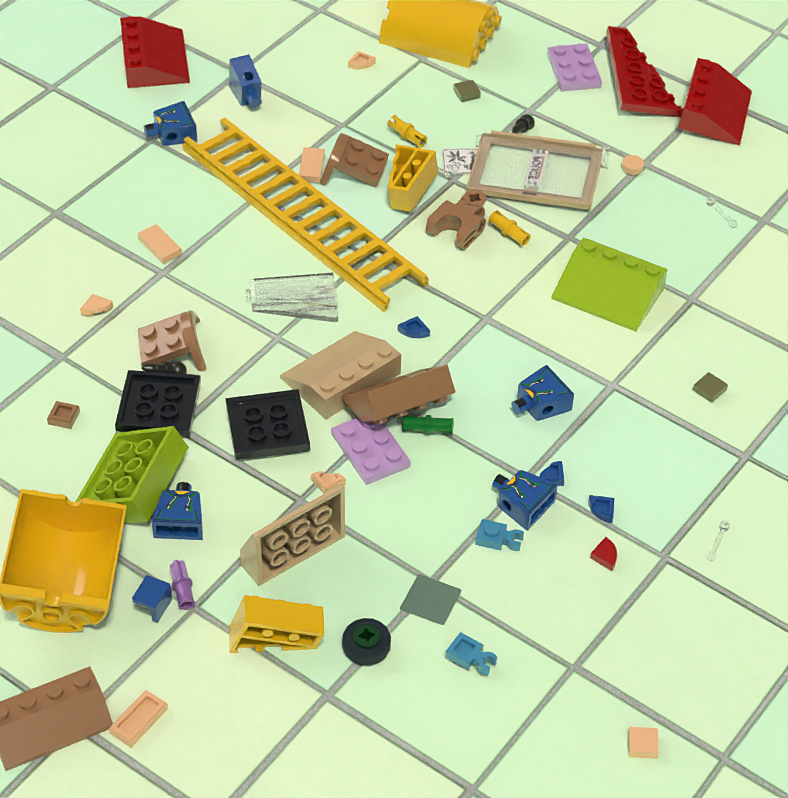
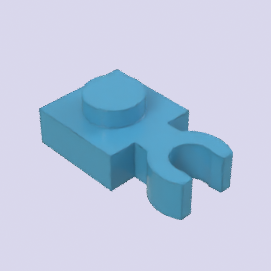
M482 519L475 545L500 551L502 545H505L512 551H520L521 542L514 540L523 541L524 532L519 529L507 531V524Z
M462 632L457 635L445 653L446 658L468 670L472 665L477 666L478 671L483 675H489L490 666L484 663L490 662L496 665L498 658L492 652H483L484 644Z

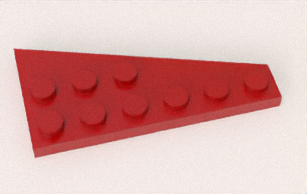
M608 26L606 36L620 110L681 117L682 107L675 104V97L672 93L669 94L665 89L666 84L654 66L647 63V56L644 52L639 51L637 48L638 43L628 28Z

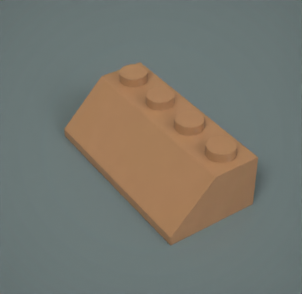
M447 364L420 369L343 395L342 397L343 401L362 422L373 421V424L377 425L387 422L388 416L393 415L394 418L407 415L408 409L413 408L414 411L427 408L428 402L433 401L434 404L447 401V396L456 393Z
M90 666L0 701V760L5 772L109 730L113 722L99 683Z

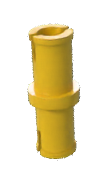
M396 115L390 117L394 122L388 120L387 126L398 132L401 138L404 140L408 139L419 148L425 146L421 141L427 143L428 137L416 130L413 124L404 122Z
M498 210L493 211L489 216L488 221L502 230L504 236H510L521 246L527 245L530 241L531 234L520 228L515 220H509Z

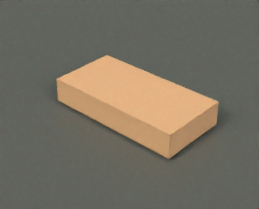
M303 147L299 176L307 182L320 183L325 149Z
M157 224L137 233L138 239L162 264L182 255V249Z
M145 690L109 727V733L132 748L168 710V704L148 690Z

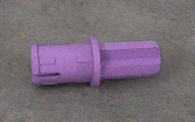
M178 559L174 560L170 564L173 579L171 586L176 592L179 609L189 610L195 606L191 589L193 582L188 577L185 562L183 560L178 561Z

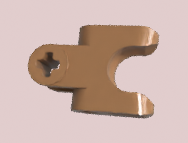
M471 190L465 193L456 204L448 200L444 201L428 217L426 232L437 236L442 231L455 230L457 231L456 246L466 250L481 235L486 226V219L484 218L485 209L483 207L486 203L485 194L478 190Z

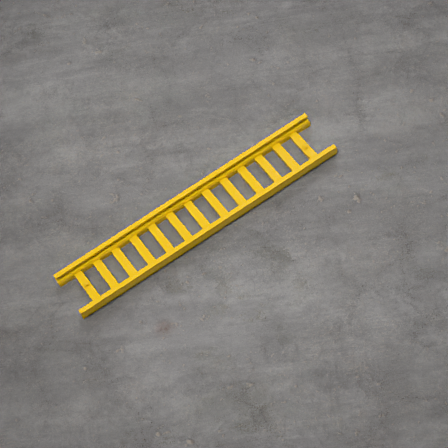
M225 117L220 119V124L225 131L200 145L190 137L184 138L185 143L182 144L183 151L382 312L388 310L387 306L390 304V298L381 290L403 276L410 275L424 287L429 284V278L424 272ZM232 138L239 141L213 156L208 153V151ZM247 148L252 151L245 158L237 160L228 166L221 163ZM261 159L266 162V164L242 177H238L235 174ZM274 170L280 173L273 180L265 182L255 189L249 185ZM288 181L294 184L291 188L269 200L263 197V195ZM303 192L309 196L283 212L277 208ZM316 204L323 207L298 223L292 220L293 217ZM331 215L338 219L328 227L322 228L312 235L306 231ZM345 227H349L352 232L327 247L321 243V241ZM361 238L368 242L357 251L348 254L342 259L336 255V253ZM376 250L383 254L357 271L351 267V265ZM391 262L398 266L391 273L373 283L366 279V277Z

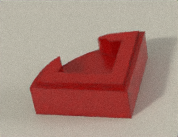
M605 537L591 552L590 558L613 571L617 561L616 546L608 537Z

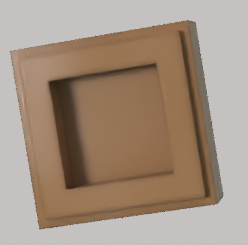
M56 401L47 417V422L49 425L72 429L80 413V407Z

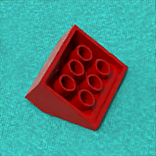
M142 16L120 18L127 88L190 83L183 29Z
M697 58L678 128L740 146L752 90L720 64L708 59Z

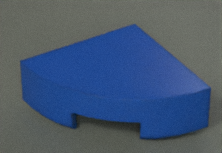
M418 316L397 326V330L402 335L410 338L419 339L430 336V329Z
M562 461L551 463L549 467L541 471L539 477L551 481L558 486H564Z
M589 495L588 505L591 512L602 521L613 522L615 498Z

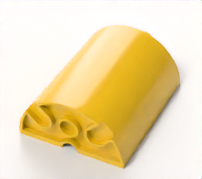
M389 0L386 6L389 12L387 19H382L379 43L470 68L473 62L478 60L481 50L486 48L488 39L493 37L496 27L500 26L502 16L499 15L497 6L477 0Z
M20 489L0 577V605L5 612H13L18 616L20 623L29 627L55 633L79 632L83 630V626L91 623L95 626L105 618L109 609L127 505L96 501L89 498H82L79 502H72L63 494Z

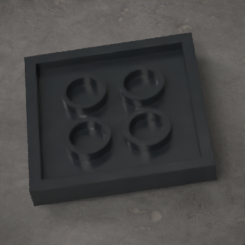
M128 370L116 417L115 430L128 432L174 426L180 436L190 437L201 385V375Z
M299 389L225 398L235 460L310 451V440Z

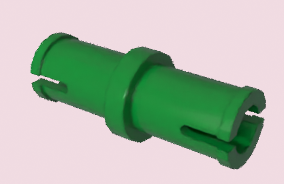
M426 415V417H403L404 432H425L427 435H430L431 432L453 434L454 418H433L432 415Z

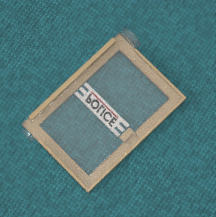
M491 130V134H477L475 146L478 147L466 186V193L471 190H478L483 192L485 196L591 210L600 168L608 169L611 147L596 148V144L493 130Z

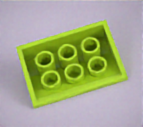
M583 237L574 249L551 299L637 332L665 289L668 269Z
M174 426L115 433L75 502H79L82 498H89L96 501L127 505L124 523L148 522L158 505L162 492L166 490L173 479V475L189 447Z

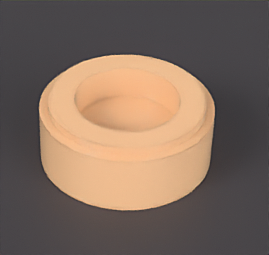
M628 155L623 158L622 170L625 173L637 175L643 171L644 160L641 157Z

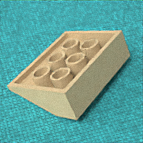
M353 331L280 374V379L292 390L299 389L300 397L327 420L348 407L343 401V395L399 376L401 374V353L386 340Z
M342 484L250 536L240 549L241 567L258 586L345 537V487Z

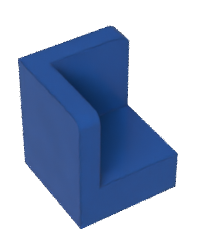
M146 575L133 595L132 602L151 609L152 621L158 623L172 601L171 584Z

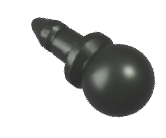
M529 114L522 115L516 121L515 126H513L512 133H525L533 129L535 126L533 116Z
M179 361L173 363L165 362L164 365L147 364L141 367L143 371L187 374L185 364Z

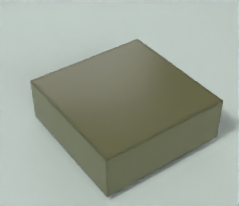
M474 80L455 83L453 86V90L461 102L481 97V91Z
M708 372L694 384L693 391L710 402H714L727 390L728 384Z

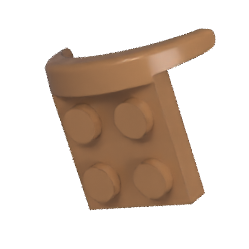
M340 133L331 151L320 183L326 185L333 169H336L376 187L389 154L361 140Z
M190 310L138 328L141 364L156 365L191 353L198 369L205 371L206 364L200 349L195 323L200 322L198 315Z

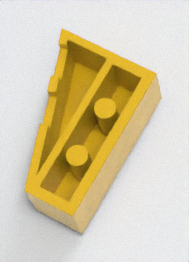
M396 144L393 169L391 170L388 184L391 208L412 212L439 172L436 151Z
M244 595L229 626V653H238V648L254 647L255 652H264V647L281 646L282 651L317 649L325 634L323 607L308 603L288 602L282 599L262 598L256 595Z

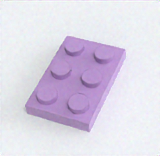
M587 43L557 45L547 48V55L561 92L601 88L602 80Z
M355 418L331 428L332 437L365 485L411 467L410 459L384 423L374 425L373 421L362 422L359 418Z

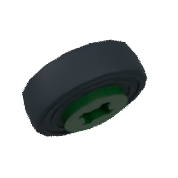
M362 618L353 621L346 627L343 632L342 647L345 655L352 662L360 665H373L379 663L388 655L391 649V635L388 628L382 622L373 618Z

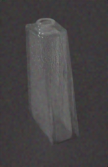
M333 272L249 279L250 288L245 289L246 303L251 302L252 312L338 322V300Z

